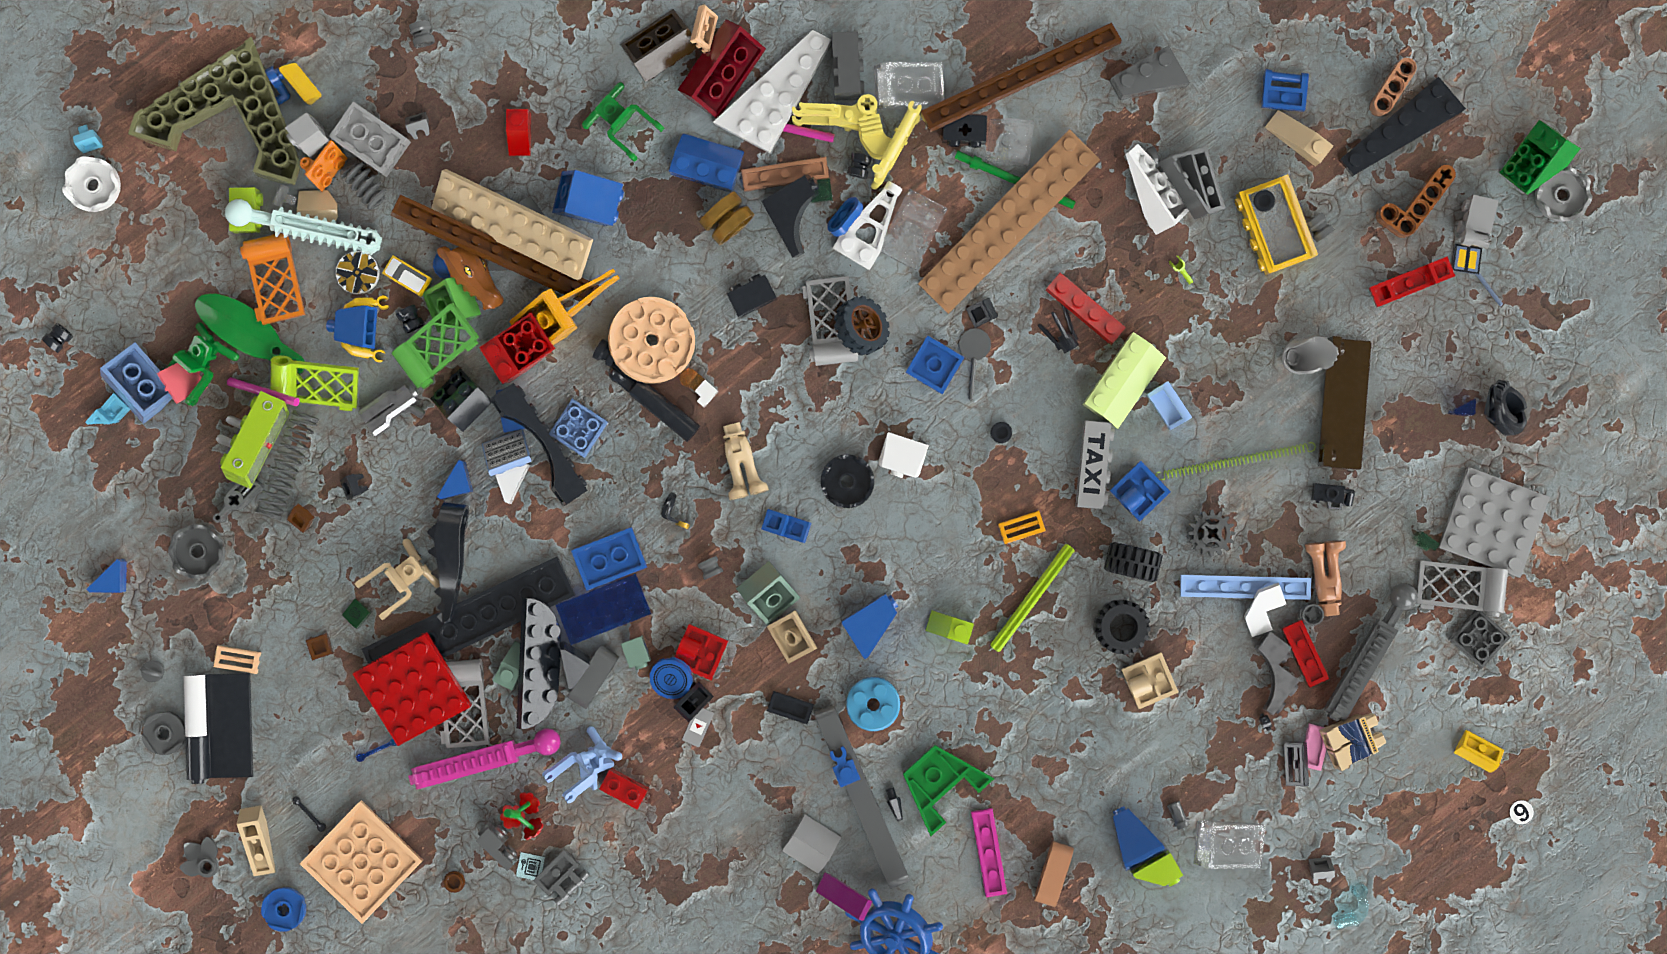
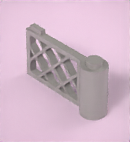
M849 276L806 281V286H802L803 298L808 299L814 347V349H809L811 362H815L816 366L858 361V353H852L848 347H844L843 341L839 340L835 328L832 329L824 323L831 313L834 316L837 314L833 310L840 301L842 303L846 302L843 299L845 295L847 296V301L851 299ZM845 282L846 290L841 296H838L831 290L835 283ZM820 285L826 291L818 299L811 293V286ZM828 292L838 299L832 308H829L822 302ZM812 298L816 301V303H815L814 306H813ZM819 304L828 310V313L822 320L814 315V310ZM815 320L819 322V324L816 327ZM821 325L831 332L826 339H817L816 331Z
M1420 561L1417 586L1418 600L1416 604H1420L1421 609L1434 610V606L1483 611L1486 612V616L1499 617L1500 613H1504L1508 570ZM1425 566L1434 567L1439 573L1431 581L1424 575ZM1438 567L1446 569L1441 572V570ZM1449 569H1455L1461 576L1452 584L1444 575ZM1460 570H1467V572L1463 574ZM1471 571L1481 572L1480 581L1474 586L1465 577ZM1441 576L1449 586L1439 593L1432 585V582ZM1463 578L1470 589L1461 596L1454 585ZM1423 579H1424V580L1426 581V583H1427V584L1424 585V586H1423ZM1427 586H1430L1437 595L1432 600H1422V590ZM1450 588L1459 597L1453 603H1448L1442 597V594ZM1472 590L1478 596L1477 606L1469 605L1463 598ZM1439 597L1442 602L1435 601V600ZM1461 600L1464 604H1457V602Z
M482 659L446 662L460 686L465 687L463 691L465 692L469 686L479 685V696L474 700L466 694L470 702H472V706L466 711L461 712L462 716L456 723L451 719L443 722L444 731H440L441 744H446V748L489 745L490 738ZM473 705L477 706L482 713L478 721L467 714ZM464 716L474 724L468 733L458 726V723ZM477 726L484 732V740H475L469 734ZM454 728L464 735L460 742H451L450 733Z

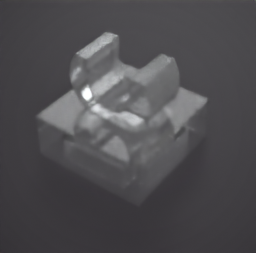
M279 184L271 205L279 208L283 206V203L294 206L297 197L287 194L289 187Z

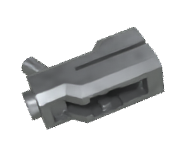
M408 385L402 386L397 391L388 390L358 411L365 423L368 422V428L377 437L393 427V420L402 413L407 414L410 412L422 419L426 412L415 405L419 402L417 397L420 395L413 386L409 387Z

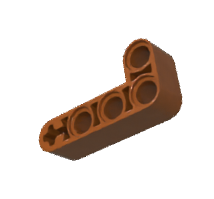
M1443 165L1435 169L1404 211L1391 203L1380 207L1376 212L1378 223L1399 238L1412 235L1456 177L1455 169L1450 165ZM1445 172L1446 179L1442 180L1439 184L1436 183L1442 177L1441 173ZM1427 188L1434 190V198L1427 196ZM1414 205L1421 207V215L1414 213ZM1384 209H1388L1392 213L1390 220L1384 217ZM1402 222L1408 224V233L1401 230L1400 225Z

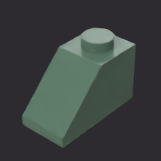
M514 641L493 679V682L510 690L516 689L518 685L519 642Z

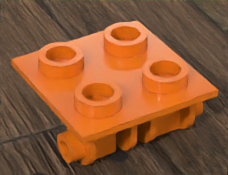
M330 140L315 161L309 157H304L300 161V166L305 170V175L323 192L331 184L332 178L343 168L348 158Z

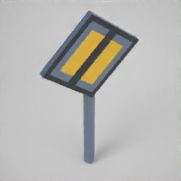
M1455 244L1452 263L1453 271L1475 274L1497 304L1502 306L1501 300L1479 273L1483 248Z

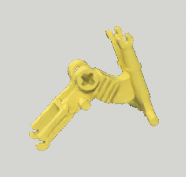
M870 94L861 96L853 106L800 102L799 108L801 110L798 111L794 106L792 107L794 115L792 116V122L797 126L803 124L835 125L844 127L845 131H858L861 144L872 158L881 160L879 165L875 164L872 167L875 178L871 183V187L876 190L892 169L904 145H907V140L913 128L920 121L922 106L918 105L917 109H913L914 101L909 102L908 110L898 128H895V134L892 139L887 137L882 129L880 116L877 114V100Z

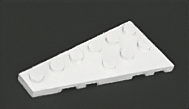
M812 30L713 123L758 148L771 153L792 115V107L796 108L830 47L832 40Z

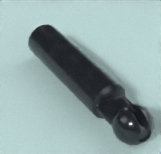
M616 363L609 368L608 375L613 382L624 388L632 398L687 443L701 427L649 383L640 382L629 377L620 370Z

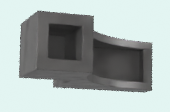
M1266 632L1255 646V649L1265 659L1271 675V690L1263 709L1269 714L1274 715L1284 708V701L1288 695L1292 696L1297 691L1299 680L1279 666L1280 663L1287 661L1291 655L1289 651L1292 647L1272 632Z

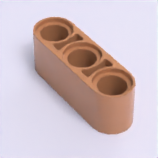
M1403 58L1394 65L1370 103V111L1374 116H1384L1394 107L1416 72L1417 65L1413 59ZM1401 65H1406L1408 67V74H1404L1403 72H1401ZM1389 83L1396 84L1397 92H1392L1389 89ZM1377 101H1383L1386 105V109H1379L1377 106Z
M1052 841L1038 882L1034 901L1056 907L1072 859L1074 847Z

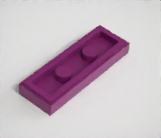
M826 872L816 889L818 894L861 921L864 920L873 902Z

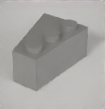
M307 112L285 127L289 132L286 135L289 141L314 161L327 143L332 140L322 124Z

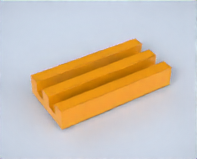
M1039 511L998 524L1004 544L1046 531ZM1035 516L1037 517L1036 521H1032L1008 530L1004 529V526ZM1039 524V529L1007 538V534Z

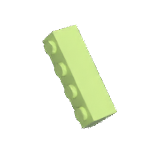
M1134 332L1131 333L1082 405L1108 423H1112L1111 425L1118 429L1166 357L1145 339Z

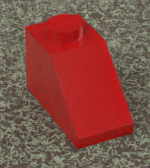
M506 109V134L509 156H531L530 111L528 109Z

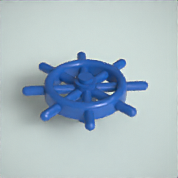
M871 888L868 890V895L871 901H873L874 906L868 910L863 921L858 920L845 911L847 917L861 923V940L850 943L852 950L865 948L869 954H894L895 950L898 949L900 954H910L907 949L908 947L918 952L917 954H939L931 950L933 945L932 932L941 931L943 924L941 922L927 924L924 918L911 908L914 900L911 894L905 896L903 904L894 901L882 902L876 890ZM880 916L884 925L873 919ZM890 916L897 917V921L893 922ZM873 930H875V931H877V932H879V933H881V934H883V935L874 936ZM918 936L920 943L910 938ZM884 943H885V945L887 946V950H886L884 947H882L880 944H884Z

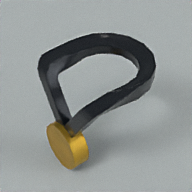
M671 492L664 502L661 516L664 519L675 522V525L689 529V524L670 517L676 500V494Z

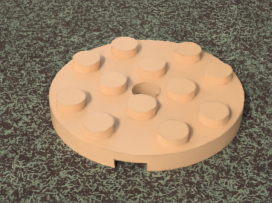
M643 297L625 305L617 313L609 329L608 344L614 362L626 375L644 383H661L676 377L688 365L695 348V334L686 314L677 305L662 298ZM654 335L657 338V344L649 346L646 337Z

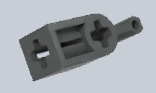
M255 479L251 489L236 483L224 498L226 506L213 516V520L216 523L225 522L227 516L233 510L246 508L265 486L257 479ZM234 496L239 497V504H233L235 502Z

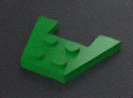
M935 744L903 773L930 837L946 823L944 818L934 809L933 805L959 781L965 778L980 793L994 780L992 776Z

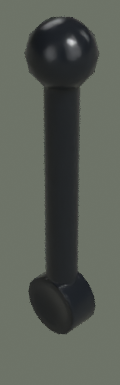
M293 797L292 803L298 805L317 825L319 832H323L326 829L325 823H320L301 803L299 797Z

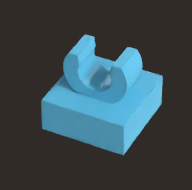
M87 125L78 127L79 134L73 136L74 144L83 154L103 147L102 139L93 129L88 130Z

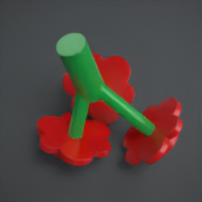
M522 792L520 794L521 801L519 802L521 807L518 805L513 807L505 805L503 813L500 815V820L504 821L503 826L506 829H511L513 826L518 828L523 823L526 826L523 830L525 833L524 838L529 840L539 835L543 828V823L539 817L530 819L528 822L525 820V814L522 811L524 810L527 814L537 813L540 802L531 792Z

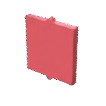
M178 363L157 373L165 386V391L169 392L176 404L185 400L202 378L200 371L189 373Z

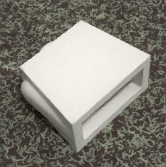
M888 432L878 464L882 468L891 470V475L903 478V475L916 478L920 474L929 445Z

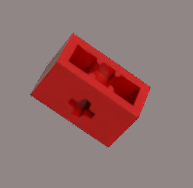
M611 768L599 790L637 810L649 787Z

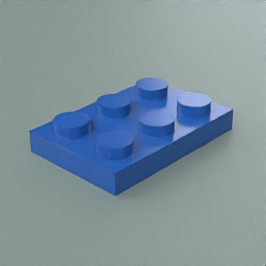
M632 527L571 550L586 591L647 568Z

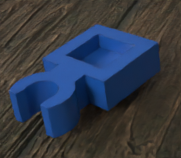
M844 746L840 747L842 751L840 757H836L833 750L830 751V757L838 764L832 768L840 788L861 780L853 759L846 761V749Z

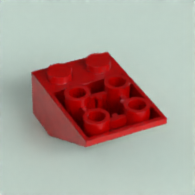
M532 312L479 347L502 384L512 382L555 350V347Z

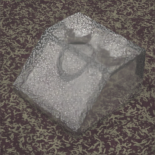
M1016 118L990 119L985 162L1028 167L1034 121Z

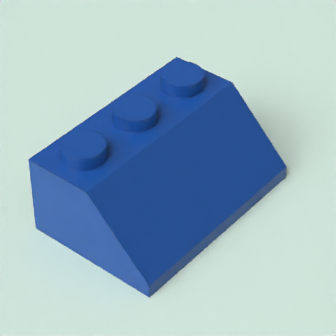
M683 133L676 147L669 172L670 175L731 193L735 186L744 151Z

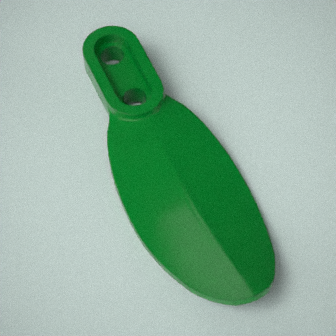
M204 294L196 300L195 308L201 320L219 338L235 349L255 358L267 359L270 362L275 356H288L294 361L305 362L302 356L281 342L278 334L270 324L263 325L261 321L258 322L255 311L244 303L220 294ZM273 349H280V354L274 355L272 353ZM298 368L297 373L301 375L305 369Z

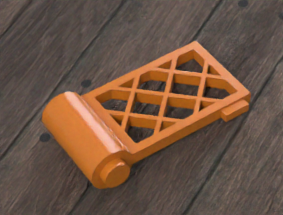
M280 233L278 237H275V234L244 241L240 251L243 259H247L258 304V308H255L257 321H261L263 325L305 315L289 236L284 238V234ZM287 258L289 266L282 273L275 266L279 260ZM265 264L270 268L265 276L261 278L256 274L255 266ZM273 270L282 275L276 286L266 281ZM285 278L293 282V288L289 294L279 289ZM265 283L274 288L268 299L261 296L260 291ZM277 291L287 296L281 307L271 302ZM293 299L297 302L299 311L289 313L284 308L289 300ZM269 304L279 309L274 317L266 318L265 310Z

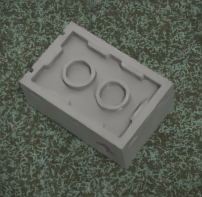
M352 102L329 135V138L385 177L389 175L411 143L406 137L355 102Z

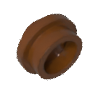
M459 871L449 872L443 881L446 890L452 893L461 891L466 882L464 875Z

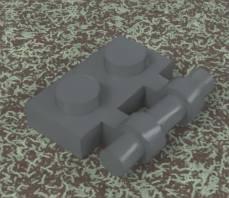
M564 849L533 881L548 896L555 890L559 895L554 899V902L560 906L564 901H568L572 897L571 894L578 887H582L586 883L585 880L590 874L585 869L580 874H577L574 870L580 864ZM569 876L572 882L566 888L562 887L560 884Z

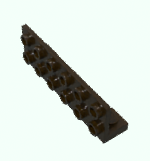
M1332 336L1328 340L1338 348L1339 355L1336 356L1337 361H1334L1333 366L1325 369L1318 466L1360 470L1362 468L1372 343L1371 341L1342 339L1339 336Z

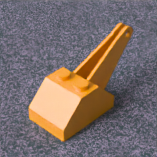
M612 269L560 298L553 289L542 292L509 322L513 325L532 312L551 343L555 345L578 328L572 317L620 278L617 275L609 279L569 311L564 307V303L603 282L616 271Z

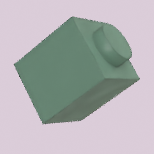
M643 635L621 643L629 668L635 666V669L638 670L648 666L647 662L652 659Z

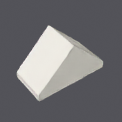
M526 463L524 466L509 469L502 474H496L506 503L512 504L530 467L529 464Z

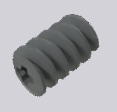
M364 162L354 164L341 177H346L345 182L351 184L350 188L352 191H357V197H363L362 203L368 204L367 209L372 210L385 200L384 194L387 189L379 190L382 183L374 184L373 181L376 176H367L371 170L369 168L362 170L365 165Z

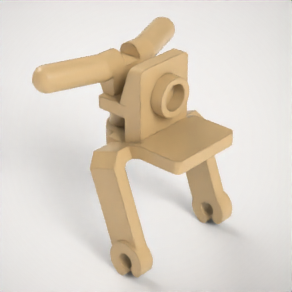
M404 539L402 542L409 558L395 569L390 563H384L355 583L356 587L360 588L384 569L388 568L384 573L400 593L404 591L407 593L405 597L379 615L381 620L387 618L394 610L411 599L412 592L408 587L420 579L422 575L435 588L440 587L439 580L431 574L432 571L426 564L422 565L420 562L422 559L410 539Z

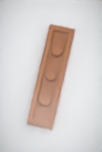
M826 157L741 170L744 192L786 186L804 175H810L811 178L814 177L817 181L829 179Z

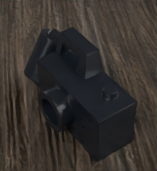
M1313 483L1311 500L1316 501V503L1326 502L1328 509L1342 510V506L1350 507L1353 505L1355 491L1345 489V486ZM1339 503V507H1331V504Z

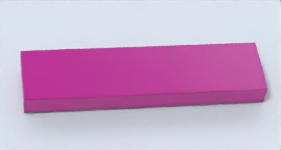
M987 808L971 811L985 896L987 898L1007 894L993 809Z

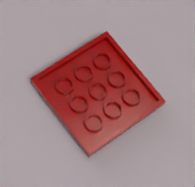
M427 632L361 667L352 674L397 746L472 706Z

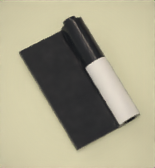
M250 673L184 675L186 780H191V784H203L204 779L253 777Z

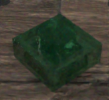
M830 179L817 180L820 186L818 189L820 195L814 198L811 203L833 201Z
M1417 531L1412 538L1417 541L1416 546L1425 552L1428 550L1436 551L1440 543L1422 531Z

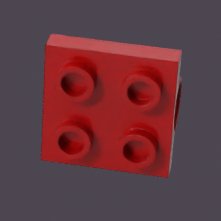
M689 624L675 657L683 660L690 667L692 673L712 681L729 640Z

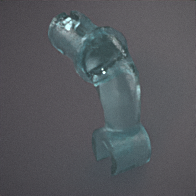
M1361 883L1362 892L1359 894L1356 892L1355 886L1351 888L1352 895L1357 898L1356 910L1333 917L1337 930L1354 925L1359 927V924L1367 917L1369 911L1366 897L1368 889L1364 884Z

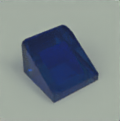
M1470 399L1449 410L1448 414L1473 416L1476 413V399Z

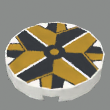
M359 251L344 255L336 267V278L339 285L352 294L367 293L377 285L380 269L377 262L372 256L362 254Z

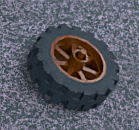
M856 296L843 303L837 309V314L834 317L836 321L834 327L838 331L837 336L839 340L843 341L842 344L844 347H848L850 352L858 353L860 356L869 355L881 349L887 343V337L890 335V331H888L889 322L886 321L887 316L885 312L881 311L880 305H876L874 300L866 299L865 296L859 298Z

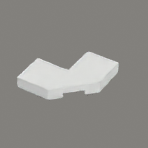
M1279 583L1259 589L1254 596L1250 608L1247 609L1244 617L1252 637L1271 631L1272 627L1266 611L1286 604Z

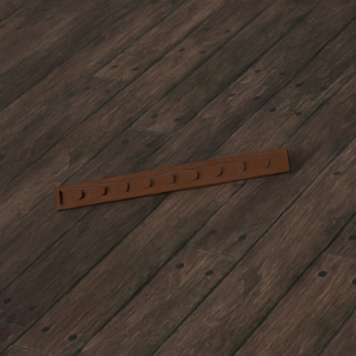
M1109 23L921 110L920 115L929 132H932L1121 44L1122 39L1114 25Z
M401 194L391 211L390 216L561 294L565 295L590 282L584 278L579 280L571 278L497 242L492 236ZM600 285L590 288L573 299L579 302L582 301Z

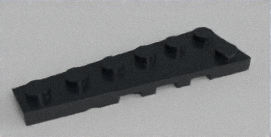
M1437 77L1339 159V161L1353 177L1460 114L1466 108L1441 78Z

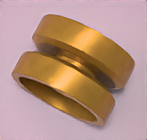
M735 191L722 198L699 221L706 231L716 228L712 238L719 246L738 234L754 217V213L748 206L739 208L742 199Z

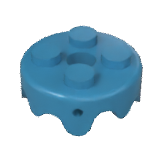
M866 677L850 688L847 695L846 708L850 719L856 726L867 731H880L889 727L896 720L900 711V698L897 690L888 680L881 677ZM876 698L880 702L877 710H870L867 707L869 699Z

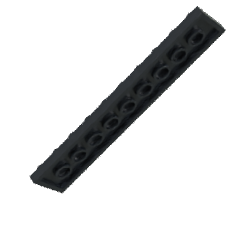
M557 556L457 603L451 622L442 623L437 618L442 613L440 611L361 650L369 664L427 632L442 657L445 658L521 622L522 598L538 600L550 608L576 596Z

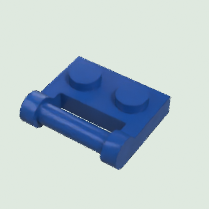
M1265 69L1261 108L1304 112L1306 109L1309 74L1278 73ZM1271 81L1299 83L1300 88L1271 86Z

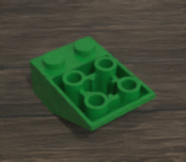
M1538 120L1499 173L1528 195L1566 168L1581 148L1553 127Z

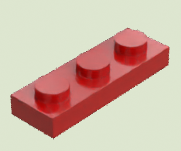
M1300 619L1281 628L1288 645L1292 647L1291 651L1307 686L1310 688L1328 680L1327 672L1303 620Z

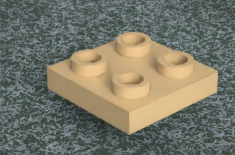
M1161 652L1121 669L1138 709L1178 693Z

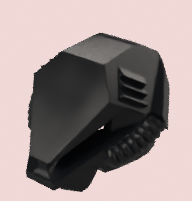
M1497 380L1489 388L1484 416L1504 436L1516 435L1521 433L1527 425L1524 412L1527 404L1523 395L1511 387L1509 381Z

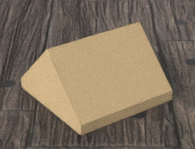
M796 610L767 626L788 664L817 649V645Z

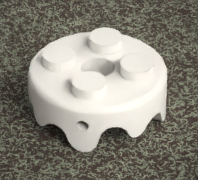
M79 157L65 171V185L62 187V191L77 208L88 212H98L109 208L116 201L120 193L121 183L117 171L108 162L100 158ZM96 179L98 181V188L90 191L88 184L91 180Z

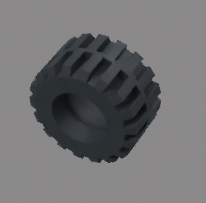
M1113 542L1109 544L1104 569L1107 572L1155 582L1158 579L1163 555L1156 551Z
M1121 599L1113 600L1108 604L1106 603L1098 611V616L1094 620V632H1096L1097 640L1107 650L1116 654L1126 655L1136 652L1137 649L1144 646L1146 640L1148 641V633L1151 632V627H1149L1150 620L1145 610L1138 604ZM1119 614L1130 616L1134 622V631L1125 640L1116 639L1110 632V623Z

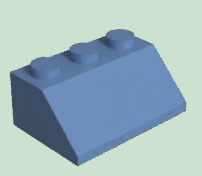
M133 343L100 368L101 377L143 424L160 412L172 399L169 392L165 391V386L157 375L160 370L136 343Z

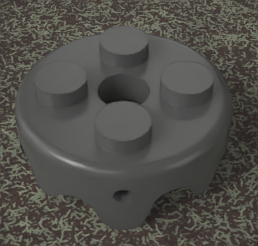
M200 524L190 525L177 530L173 534V539L168 549L174 571L193 579L205 578L218 571L223 564L226 553L225 544L220 534L213 528ZM197 545H200L204 550L203 555L199 558L193 554V549Z

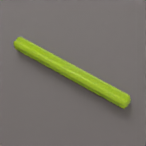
M1065 544L995 637L990 645L997 652L1002 650L1074 553V549L1070 545Z

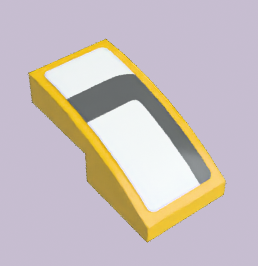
M392 255L382 272L385 276L422 297L432 280L429 276Z

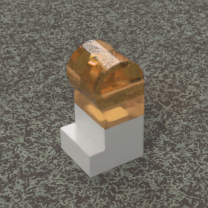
M688 368L681 372L680 382L683 386L692 388L700 396L697 402L705 408L718 391L695 370Z

